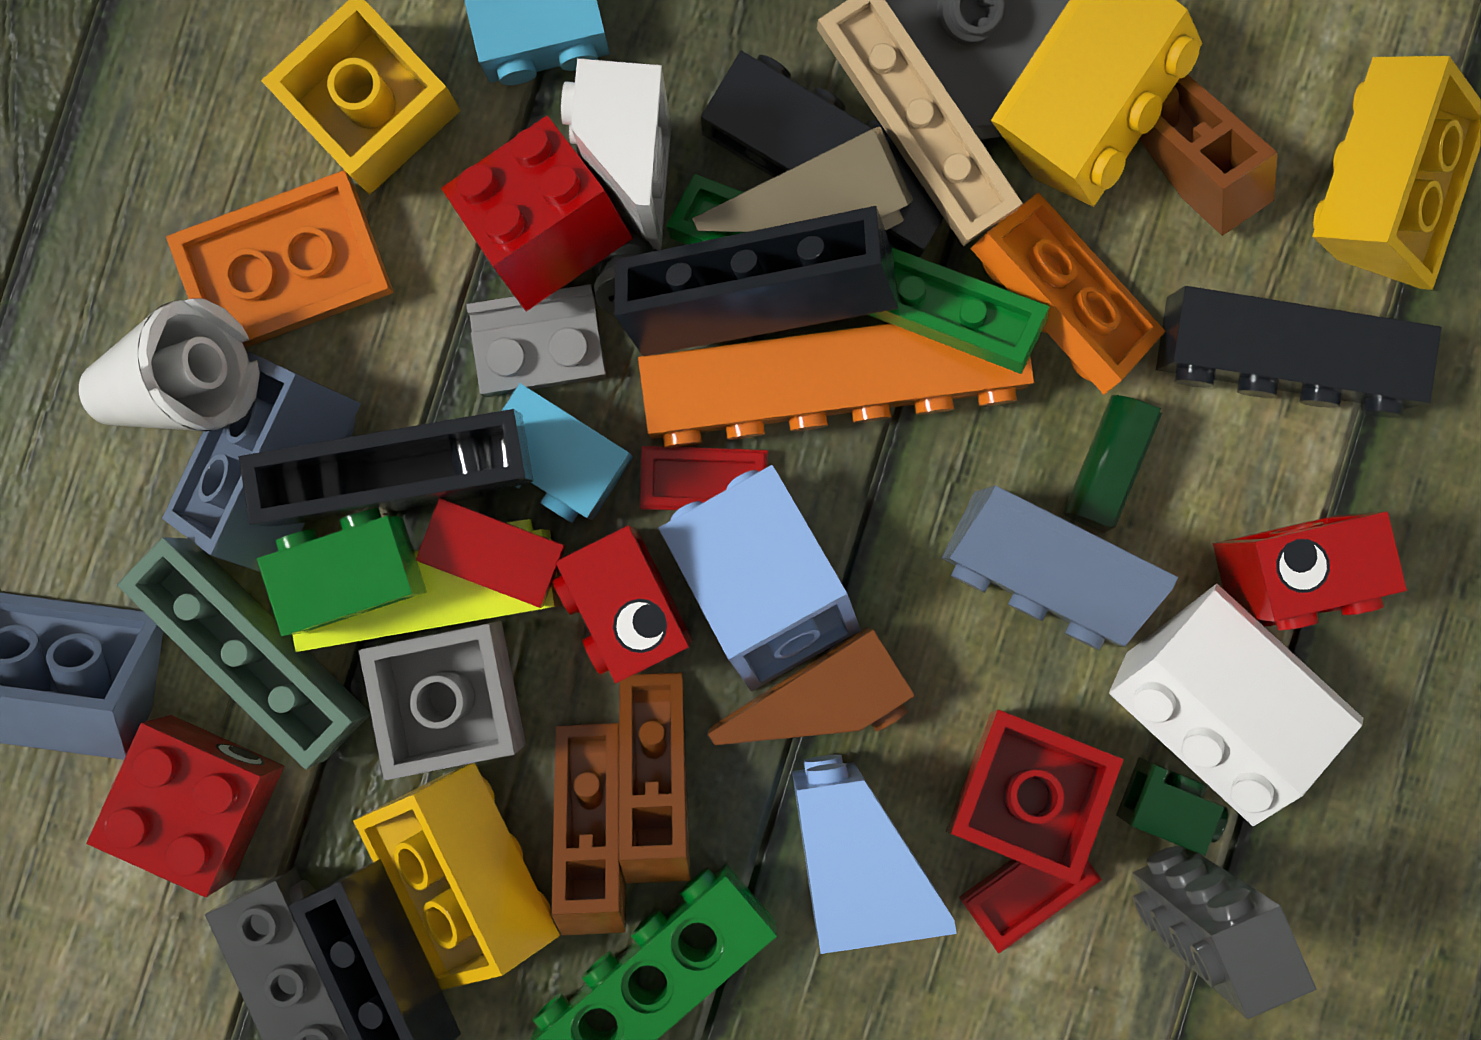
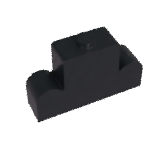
M515 409L238 456L249 525L257 526L299 524L334 516H348L373 508H379L381 514L437 505L439 498L451 502L479 498L484 496L483 491L514 487L534 481L523 415Z

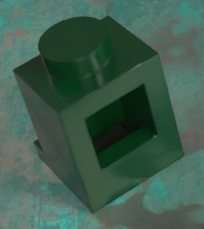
M1139 757L1116 816L1132 827L1206 856L1210 843L1217 842L1225 830L1228 821V808L1204 797L1208 785L1171 770L1167 780L1164 781L1168 770Z

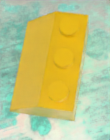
M1069 0L991 119V122L1033 179L1092 207L1096 205L1104 191L1111 188L1118 181L1124 170L1127 156L1141 135L1149 132L1154 127L1161 114L1163 102L1179 78L1188 75L1197 61L1199 50L1203 43L1188 9L1177 0Z
M1450 56L1372 57L1365 81L1358 85L1354 94V114L1345 140L1339 143L1334 154V173L1326 197L1320 201L1315 210L1313 219L1314 233L1312 237L1338 261L1420 289L1433 290L1481 147V99Z
M475 762L444 774L353 820L372 861L375 862L381 859L441 990L503 976L560 936L551 918L550 905L545 896L538 891L523 861L521 846L517 839L509 833L495 804L492 787L481 776Z

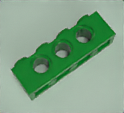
M727 863L714 874L707 867L695 875L680 890L679 894L684 900L667 915H664L658 909L646 917L632 931L630 936L635 942L617 958L611 951H608L596 960L581 976L586 984L568 1000L562 993H559L546 1003L532 1019L536 1027L530 1040H657L777 937L776 921ZM703 923L714 931L716 939L708 947L697 949L690 947L684 942L681 937V931L689 924ZM642 966H654L664 973L667 982L658 989L647 990L635 982L632 973ZM595 1008L605 1009L615 1017L617 1025L608 1031H598L588 1025L584 1014Z

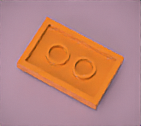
M345 170L165 236L188 299H205L225 308L243 326L250 340L242 342L245 348L394 293L352 177Z
M1039 192L1022 204L1016 212L990 229L970 248L982 261L986 273L995 282L1004 285L1010 292L1050 306L1048 320L1042 332L1049 334L1070 357V362L1075 371L1084 379L1091 381L1103 395L1121 382L1165 333L1162 326Z

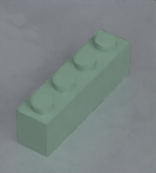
M162 537L117 584L149 618L305 770L327 760L371 715V712L307 650L295 652L293 636L281 637L276 620L209 554L190 539Z

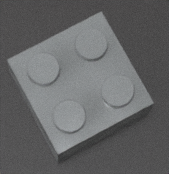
M502 621L359 650L384 781L514 755L526 745Z

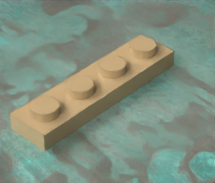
M847 0L818 19V32L963 246L1021 207L1023 203L885 0Z

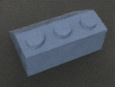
M246 350L249 362L257 360L260 375L256 399L246 416L218 430L202 432L162 519L209 555L261 572L256 558L277 552L275 540L302 531L305 523L282 526L249 525L238 456L351 437L355 428V416L361 403Z
M996 485L973 493L941 559L955 565L951 574L953 578L984 593L991 583L1012 594L1008 603L1012 608L1042 622L1048 612L1069 623L1065 631L1066 635L1097 650L1101 649L1104 641L1125 647L1172 591L1178 579L1177 576Z
M0 592V743L124 760L140 723L146 722L152 711L163 630L143 611Z

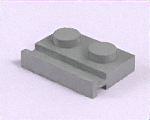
M592 285L559 289L527 312L515 296L466 304L471 322V338L480 394L488 397L513 393L519 383L532 390L607 378Z

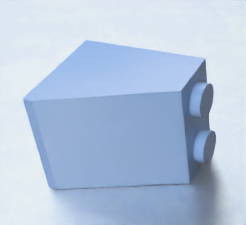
M773 465L760 472L752 470L739 475L729 483L727 490L706 502L696 501L681 507L672 515L671 521L659 527L663 538L728 660L751 692L861 631L846 590Z
M842 755L817 756L804 760L805 769L792 771L813 916L821 954L957 934L955 920L938 891L854 762L843 763Z

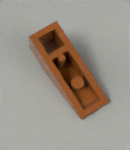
M1186 75L1183 78H1179L1162 104V111L1158 121L1149 132L1142 134L1139 140L1180 197L1223 236L1274 201L1277 151L1192 77Z
M867 627L711 725L708 730V736L714 745L854 732L861 731L870 724L875 731H880L899 720L908 712L903 703L915 695L874 630Z
M682 672L636 674L619 682V862L626 884L690 881L689 809Z
M619 723L556 726L552 917L562 936L626 933V882L619 862Z

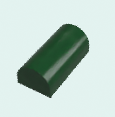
M1111 395L1063 511L1065 516L1103 533L1116 527L1161 418V408L1134 398Z

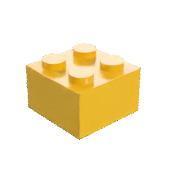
M348 0L261 80L369 195L461 111L442 81L365 0Z

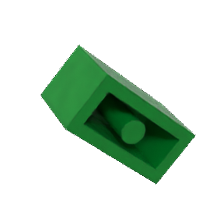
M379 508L364 510L341 518L339 520L342 527L341 531L318 538L315 529L293 533L275 540L277 552L256 558L281 637L302 634L427 593L418 563L415 561L416 556L403 517H382Z

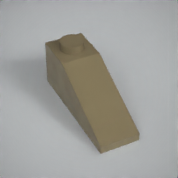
M876 127L692 218L698 231L750 232L877 206L884 228L887 230L904 221L899 209L909 205L913 198L881 127Z

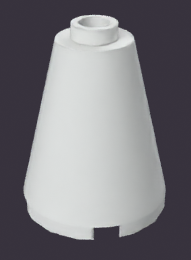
M191 298L188 300L172 301L160 306L89 366L79 381V397L87 413L102 424L214 431L224 428L246 416L257 396L260 373L257 360L249 362L247 352L242 343L250 340L243 326L225 308L205 299Z

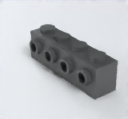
M1174 846L1152 854L1147 858L1148 866L1132 872L1140 889V893L1132 896L1133 901L1149 932L1157 930L1165 946L1172 950L1188 967L1194 970L1245 1018L1250 1019L1317 990L1281 906L1212 861L1192 850H1184L1182 846Z
M296 867L224 901L206 913L205 917L262 1040H349L288 907L315 891L307 880H301Z

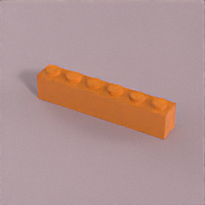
M893 324L638 357L648 435L651 439L663 438L664 448L702 443V432L725 429L728 440L765 435L764 424L789 421L790 431L818 429L828 426L827 416L852 413L853 423L885 420L891 418L890 408L915 405L916 415L954 410L953 399L978 396L980 407L1007 404L1017 401L1016 391H1021L1034 383L1031 356L1022 374H1019Z

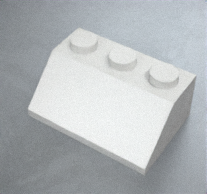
M577 58L575 82H564L561 99L562 124L569 125L570 143L577 144L578 156L603 187L619 215L636 235L647 240L653 249L661 250L672 129L662 65Z
M1215 584L1128 651L1109 691V694L1252 826H1255L1302 797L1361 728L1364 719L1218 584Z

